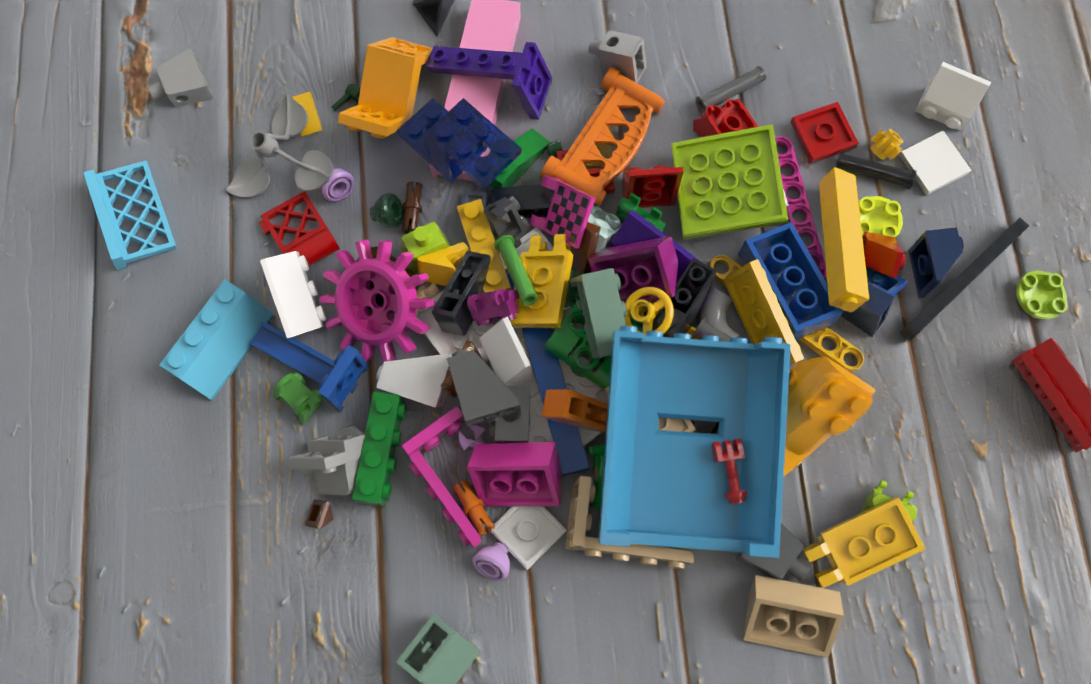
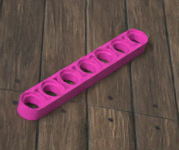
M776 137V145H783L787 149L785 154H778L780 168L789 167L793 171V175L789 177L781 174L785 195L788 189H794L799 193L798 199H790L786 195L789 205L786 207L788 223H793L799 236L807 235L811 238L812 244L806 246L812 258L817 261L818 268L827 282L826 264L793 145L786 137ZM792 213H803L805 221L796 222L792 217Z

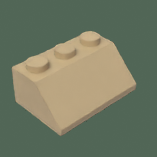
M755 575L748 597L743 641L828 658L844 616L840 592Z

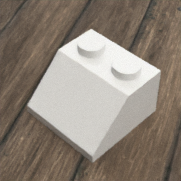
M943 62L926 87L915 112L922 114L926 118L939 121L949 128L962 131L972 118L991 82Z
M505 317L479 338L481 347L477 349L481 359L485 363L489 362L492 371L506 386H518L532 380L531 364L509 318Z

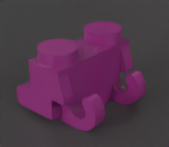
M499 289L471 295L467 299V305L473 321H477V326L492 324L495 317H500V321L505 317H508L509 320L516 319L515 313H518L516 300L520 296L517 290L507 291L506 289Z

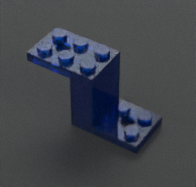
M432 98L397 130L400 138L451 183L464 171L483 189L522 153L520 146L464 98L450 111H447ZM487 148L491 150L487 156H481Z

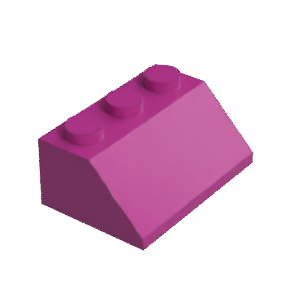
M555 442L475 444L468 464V470L478 499H482L485 504L484 506L561 505V462Z

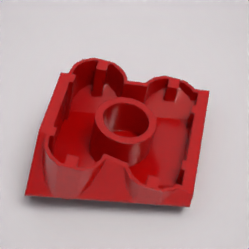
M740 99L727 100L721 107L716 105L708 106L702 116L693 120V132H697L700 138L758 127Z

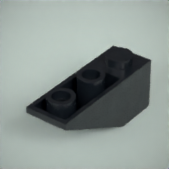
M694 258L692 259L676 284L675 296L670 298L673 304L674 315L672 323L663 334V337L674 338L675 333L687 334L717 270ZM665 308L660 310L653 320V331L662 324L665 318Z

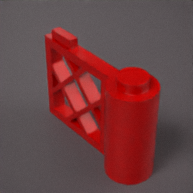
M305 191L260 215L263 219L259 221L261 228L266 236L271 233L282 254L297 251L300 256H305L309 267L340 250L333 235ZM303 201L307 203L304 213L293 212L296 205ZM278 215L285 216L282 226L273 225L269 220ZM291 217L302 219L298 229L288 227ZM308 220L316 221L320 225L312 231L304 230ZM285 233L296 234L294 241L284 246L282 240Z

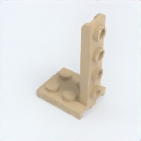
M580 476L572 484L565 550L585 551V556L601 558L602 553L613 555V560L626 562L629 561V557L640 558V563L645 565H657V561L668 562L667 567L674 569H684L685 565L694 563V554L691 551L640 544H630V547L599 544L598 538L586 537L585 533L590 531L592 514H588L589 502L593 503L595 486L591 485L592 477Z

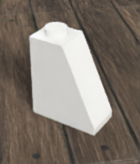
M452 354L384 362L376 375V380L378 381L376 388L435 408L443 407L452 380L447 358L452 357Z

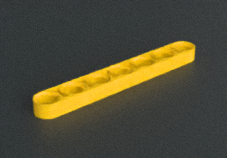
M718 255L712 259L710 267L714 269V265L718 262L727 265L728 272L724 274L717 273L714 280L727 288L723 279L742 268V266L725 255ZM828 327L798 339L822 357L826 356L850 373L858 370L864 362V356L858 348ZM822 339H832L835 343L834 350H825L821 344ZM844 355H854L857 359L856 366L846 365L843 360Z

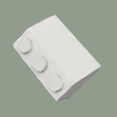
M294 251L260 260L286 337L290 338L323 327V321L326 320L323 307L316 304L314 296H317L318 293L313 280L308 281L305 271L309 270V266L305 256H300L299 252Z

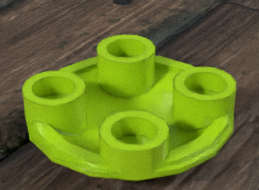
M1040 270L1028 272L1020 278L1016 286V297L1019 305L1027 314L1037 319L1048 320L1057 317L1066 311L1068 307L1063 278L1058 273L1050 274Z

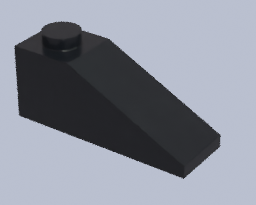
M471 251L465 253L431 312L443 332L460 336L466 335L473 322V317L467 305V299L471 295L482 293L491 260L490 255Z

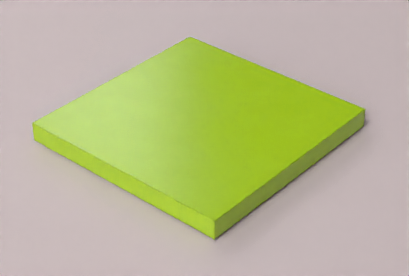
M773 124L671 143L674 167H683V176L677 196L684 240L788 223Z

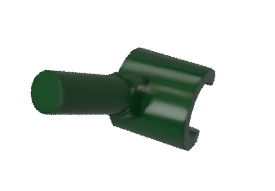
M349 84L343 97L331 106L332 109L336 111L351 98L358 102L361 88L355 84Z
M560 140L548 144L547 152L549 157L554 156L557 158V151H563Z

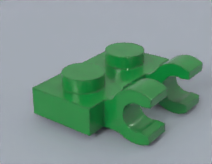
M633 193L630 194L629 200L623 197L618 203L616 216H618L622 223L630 211L634 210L664 233L666 224L660 220L663 212L653 206L651 213L639 207L641 198Z

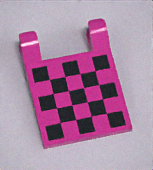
M544 175L541 185L555 192L547 217L531 215L529 224L544 230L554 237L555 234H566L565 243L574 248H579L595 198L562 182L559 178H551Z

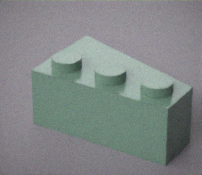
M613 268L579 275L569 280L571 287L577 286L580 301H577L576 304L578 311L583 310L586 323L583 327L593 358L611 355L613 332L615 330L620 331V326H626L624 319L627 316L626 306L623 301H620L618 292L621 289V283L618 274H614Z

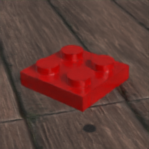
M838 102L794 116L791 119V124L811 164L855 149L859 144Z

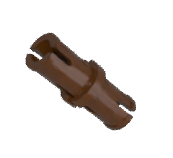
M413 181L408 182L406 185V200L402 204L404 217L401 231L405 234L409 233L410 224L411 232L418 227L419 214L422 212L420 200L423 185L416 182L415 191L413 192Z

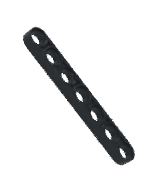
M1019 217L924 308L900 334L910 342L1030 225Z

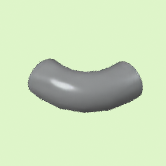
M710 286L700 307V322L703 318H706L705 322L732 338H741V335L733 331L726 321V312L733 299Z

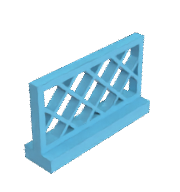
M147 160L95 174L94 170L83 172L111 260L117 270L127 268L126 263L177 249ZM145 170L146 175L141 183L130 179L134 172ZM117 178L121 182L114 190L107 187L104 180ZM127 183L138 187L132 197L121 193ZM143 190L153 194L148 204L137 200ZM117 197L129 201L123 211L112 206ZM134 204L145 208L139 219L128 214ZM150 211L160 215L156 225L144 221ZM125 218L135 222L130 233L119 228ZM141 225L152 230L146 240L135 236ZM157 232L167 236L169 243L159 246L151 242ZM131 240L143 244L138 252L128 254L126 248Z

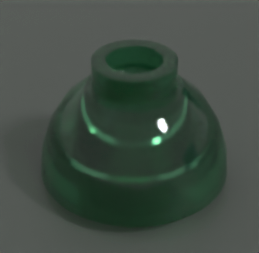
M394 193L383 194L375 202V205L370 208L371 219L375 222L378 221L385 227L397 228L403 221L404 212L402 211V204Z

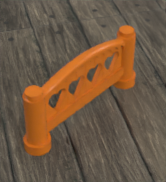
M613 66L607 71L600 86L607 94L563 160L561 161L551 156L540 174V179L542 180L544 175L551 178H559L562 182L594 197L593 205L597 204L599 206L607 195L604 187L622 173L639 150L645 138L651 114L654 112L659 114L665 104L662 96L621 75V71ZM619 108H636L640 113L635 115L634 122H628ZM607 126H625L628 132L623 133L622 140H616ZM595 144H613L616 146V150L611 152V158L605 159ZM583 162H600L605 168L599 170L600 176L592 177Z

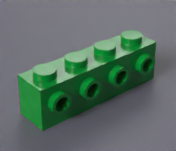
M373 391L352 500L357 504L385 508L386 500L389 501L392 484L389 483L391 473L395 472L397 457L394 456L396 446H400L402 437L400 424L401 420L405 419L407 405L404 404L405 402L400 395Z

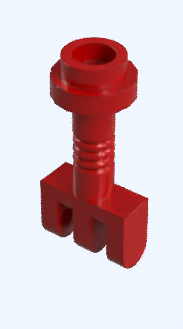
M741 439L733 440L734 451L730 440L723 441V453L720 443L713 442L714 463L724 461L727 479H729L730 493H724L725 499H728L729 504L746 502L745 496H748L747 490L741 491L739 476L736 470V459L745 458Z

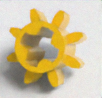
M881 129L871 138L874 144L870 148L881 160H885L887 157L892 160L902 151L899 145L903 143V140L892 129H889L886 133Z

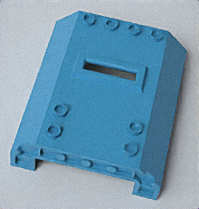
M620 326V331L615 330L613 332L599 544L630 547V544L732 551L744 552L749 556L779 558L791 344L782 343V338L764 337V342L748 344L746 338H730V342H721L718 336L706 335L702 336V340L691 339L690 334L675 333L674 338L663 337L662 332L646 331V336H644L643 332H637V327ZM659 417L719 422L718 434L658 430ZM741 439L745 458L736 459V470L739 476L741 491L747 490L748 496H745L746 502L729 504L728 499L724 497V493H730L724 461L714 463L712 443L719 442L723 453V441L730 440L734 451L733 440Z

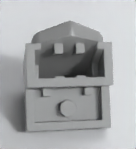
M349 426L333 435H325L308 440L309 452L287 458L289 469H301V473L315 472L317 488L320 494L349 495L354 492L365 435L355 426Z

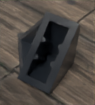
M414 0L412 5L418 10L437 37L455 0Z

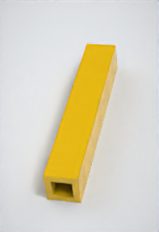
M834 167L819 181L829 305L852 313L869 300L856 176Z

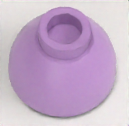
M334 168L332 177L320 189L326 200L337 202L343 200L352 192L355 181L348 171Z
M495 542L493 546H486L480 549L472 558L475 569L481 575L491 580H504L510 571V560L507 555L508 548L502 543Z

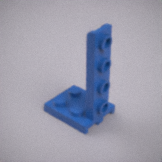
M263 322L261 328L249 343L251 346L320 384L318 393L333 408L340 412L344 408L342 404L349 393L353 394L358 386L356 382L364 370L367 371L369 368L359 351L349 345L345 351L342 350L337 355L334 361L293 337L287 338L284 332L266 322Z

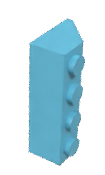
M224 279L160 363V366L210 400H213L252 346L249 343L255 337L263 322L269 324L275 315L249 294Z

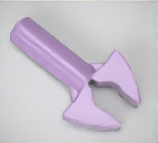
M478 425L468 427L474 432L475 441L466 439L460 431L458 432L460 444L464 452L469 448H474L475 444H484L482 435L486 433V429Z

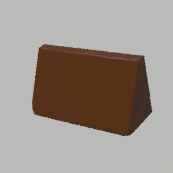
M587 222L579 248L571 246L570 249L574 255L571 270L577 276L591 273L588 258L596 252L601 227Z

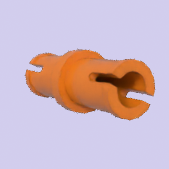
M461 481L465 492L462 491L458 483L453 487V491L464 507L463 512L465 516L470 517L480 536L487 533L482 523L485 524L489 532L494 529L495 525L483 508L484 502L482 499L477 498L469 481Z

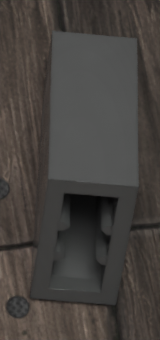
M459 350L454 352L452 357L447 358L467 427L521 411L518 398L474 350L469 352L468 350Z

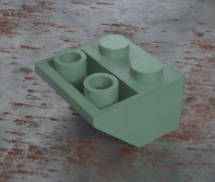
M433 614L396 663L422 684H457L481 650L440 617Z

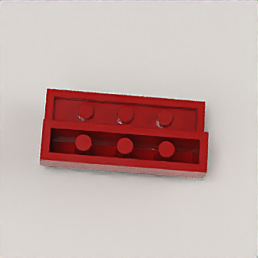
M1051 337L1036 347L1020 354L1012 362L1077 453L1082 449L1087 450L1091 447V390L1056 340Z

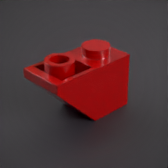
M864 232L862 239L865 266L896 278L898 271L904 268L906 255L895 237Z

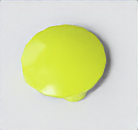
M881 196L862 198L859 202L862 236L864 232L896 237L903 225L900 204L897 201H891Z

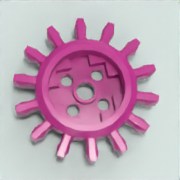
M369 240L357 241L355 244L359 256L358 262L354 260L348 250L338 251L335 255L345 268L343 274L336 270L324 271L323 273L324 278L337 285L335 294L331 293L319 297L320 303L327 305L336 304L338 316L329 319L325 325L327 328H336L343 324L344 328L348 331L340 344L342 349H346L348 345L352 347L359 340L363 342L361 355L365 361L373 359L375 345L380 346L383 363L396 360L392 341L396 340L403 352L407 354L417 349L407 335L408 330L411 329L418 334H423L430 330V326L415 318L417 309L423 310L434 306V300L428 298L418 299L415 286L423 284L429 277L427 273L413 275L410 278L406 273L405 269L414 256L411 252L401 253L395 262L389 260L392 241H379L376 258L372 257ZM371 281L374 283L373 289L370 286ZM378 293L384 298L383 307H379L376 303V295ZM369 306L373 310L372 315L369 313ZM392 311L395 312V313H394V318H393L392 315H391V312H392Z

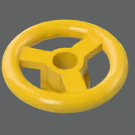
M655 287L640 288L633 292L625 302L627 316L624 319L626 326L634 327L630 319L631 312L634 320L643 323V333L646 336V331H652V321L656 313L665 308V318L662 324L654 331L664 334L669 329L673 320L674 309L671 299L661 289ZM645 295H653L660 300L652 304L646 300L638 299ZM648 309L647 315L643 316L644 311Z

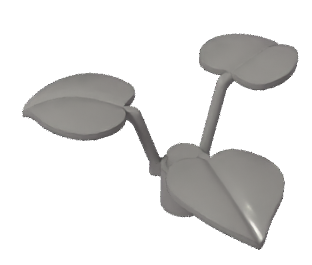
M285 95L275 113L271 126L272 134L258 130L250 136L249 146L256 151L254 155L258 158H248L240 164L231 184L226 189L227 192L241 198H252L263 193L270 182V175L265 171L268 165L264 157L270 158L277 154L299 166L295 173V182L304 191L317 190L332 177V162L323 152L310 150L306 152L302 162L279 149L276 140L288 141L290 136H298L302 133L308 121V115L304 107L290 95Z

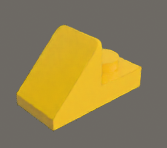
M461 242L418 257V274L427 273L429 279L425 282L447 286L465 253L468 251V246Z

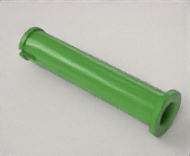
M503 235L495 241L494 246L501 253L522 304L525 306L532 305L538 300V295L514 246V238L511 235Z

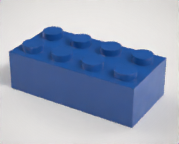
M792 222L745 240L738 254L744 265L754 260H759L761 267L766 273L767 280L777 296L779 306L788 320L795 340L833 325L842 315V309L829 305L827 282Z

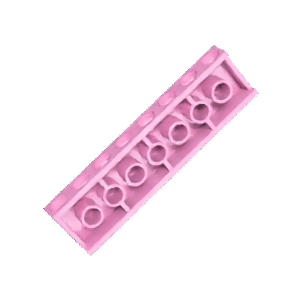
M472 0L460 48L513 52L521 19L520 2ZM452 75L429 165L433 177L441 175L475 181L477 185H481L483 178L482 169L486 165L506 79Z

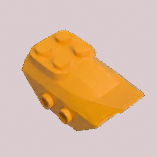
M826 356L799 361L789 369L784 477L799 466L832 434H840L848 430L872 405V395L875 393V388Z

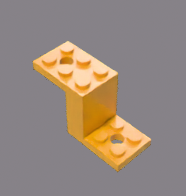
M394 37L368 44L358 105L340 112L338 123L346 125V128L351 131H368L371 136L376 138H385L409 125L412 121L421 65L427 64L433 48Z

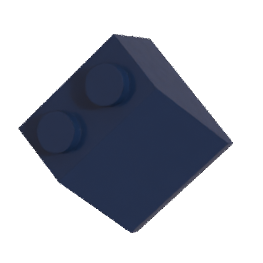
M957 227L927 230L908 250L919 298H924L943 280L963 253L964 243L962 237L958 234Z

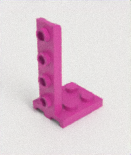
M456 406L404 443L402 447L413 461L409 466L417 478L423 475L429 483L425 486L433 500L439 498L445 507L441 511L449 523L455 520L461 528L457 532L466 546L471 543L473 547H476L481 542L480 535L421 454L424 450L428 453L441 444L439 439L444 435L448 434L451 437L463 428L464 415Z

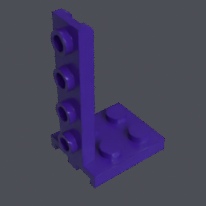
M526 42L522 53L433 46L426 68L432 73L513 80L512 87L530 119L540 118L553 79L534 42Z

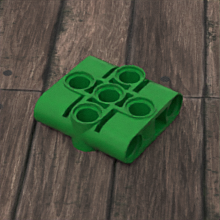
M575 304L562 321L561 328H557L549 338L544 349L569 365L576 376L585 377L604 390L609 386L611 355L600 358L592 357L584 329L577 330L571 324L574 322H578L582 326L586 324L583 310L578 311L577 304ZM631 319L632 325L637 327L638 331L643 332V326ZM579 346L573 356L569 358L574 349ZM578 358L588 359L591 365H581ZM601 362L602 365L599 367V369L597 370V372L593 375L592 372L595 370V368H596V367L598 366V364Z

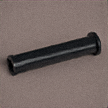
M840 153L836 164L838 169L907 186L909 190L914 183L917 172L916 170L911 172Z

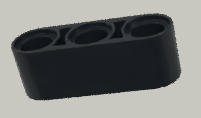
M542 185L500 187L490 191V204L504 197L508 199L510 196H513L521 206L518 210L519 215H522L525 219L531 218V215L547 217L555 191Z

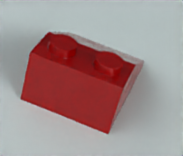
M660 165L652 169L634 167L623 171V197L629 200L631 193L640 197V208L675 205L683 176V167Z

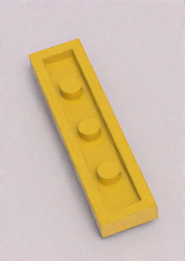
M481 199L456 206L471 252L487 254L491 257L483 287L484 293L499 289L511 291L499 251L494 246L495 239L488 219L484 214Z

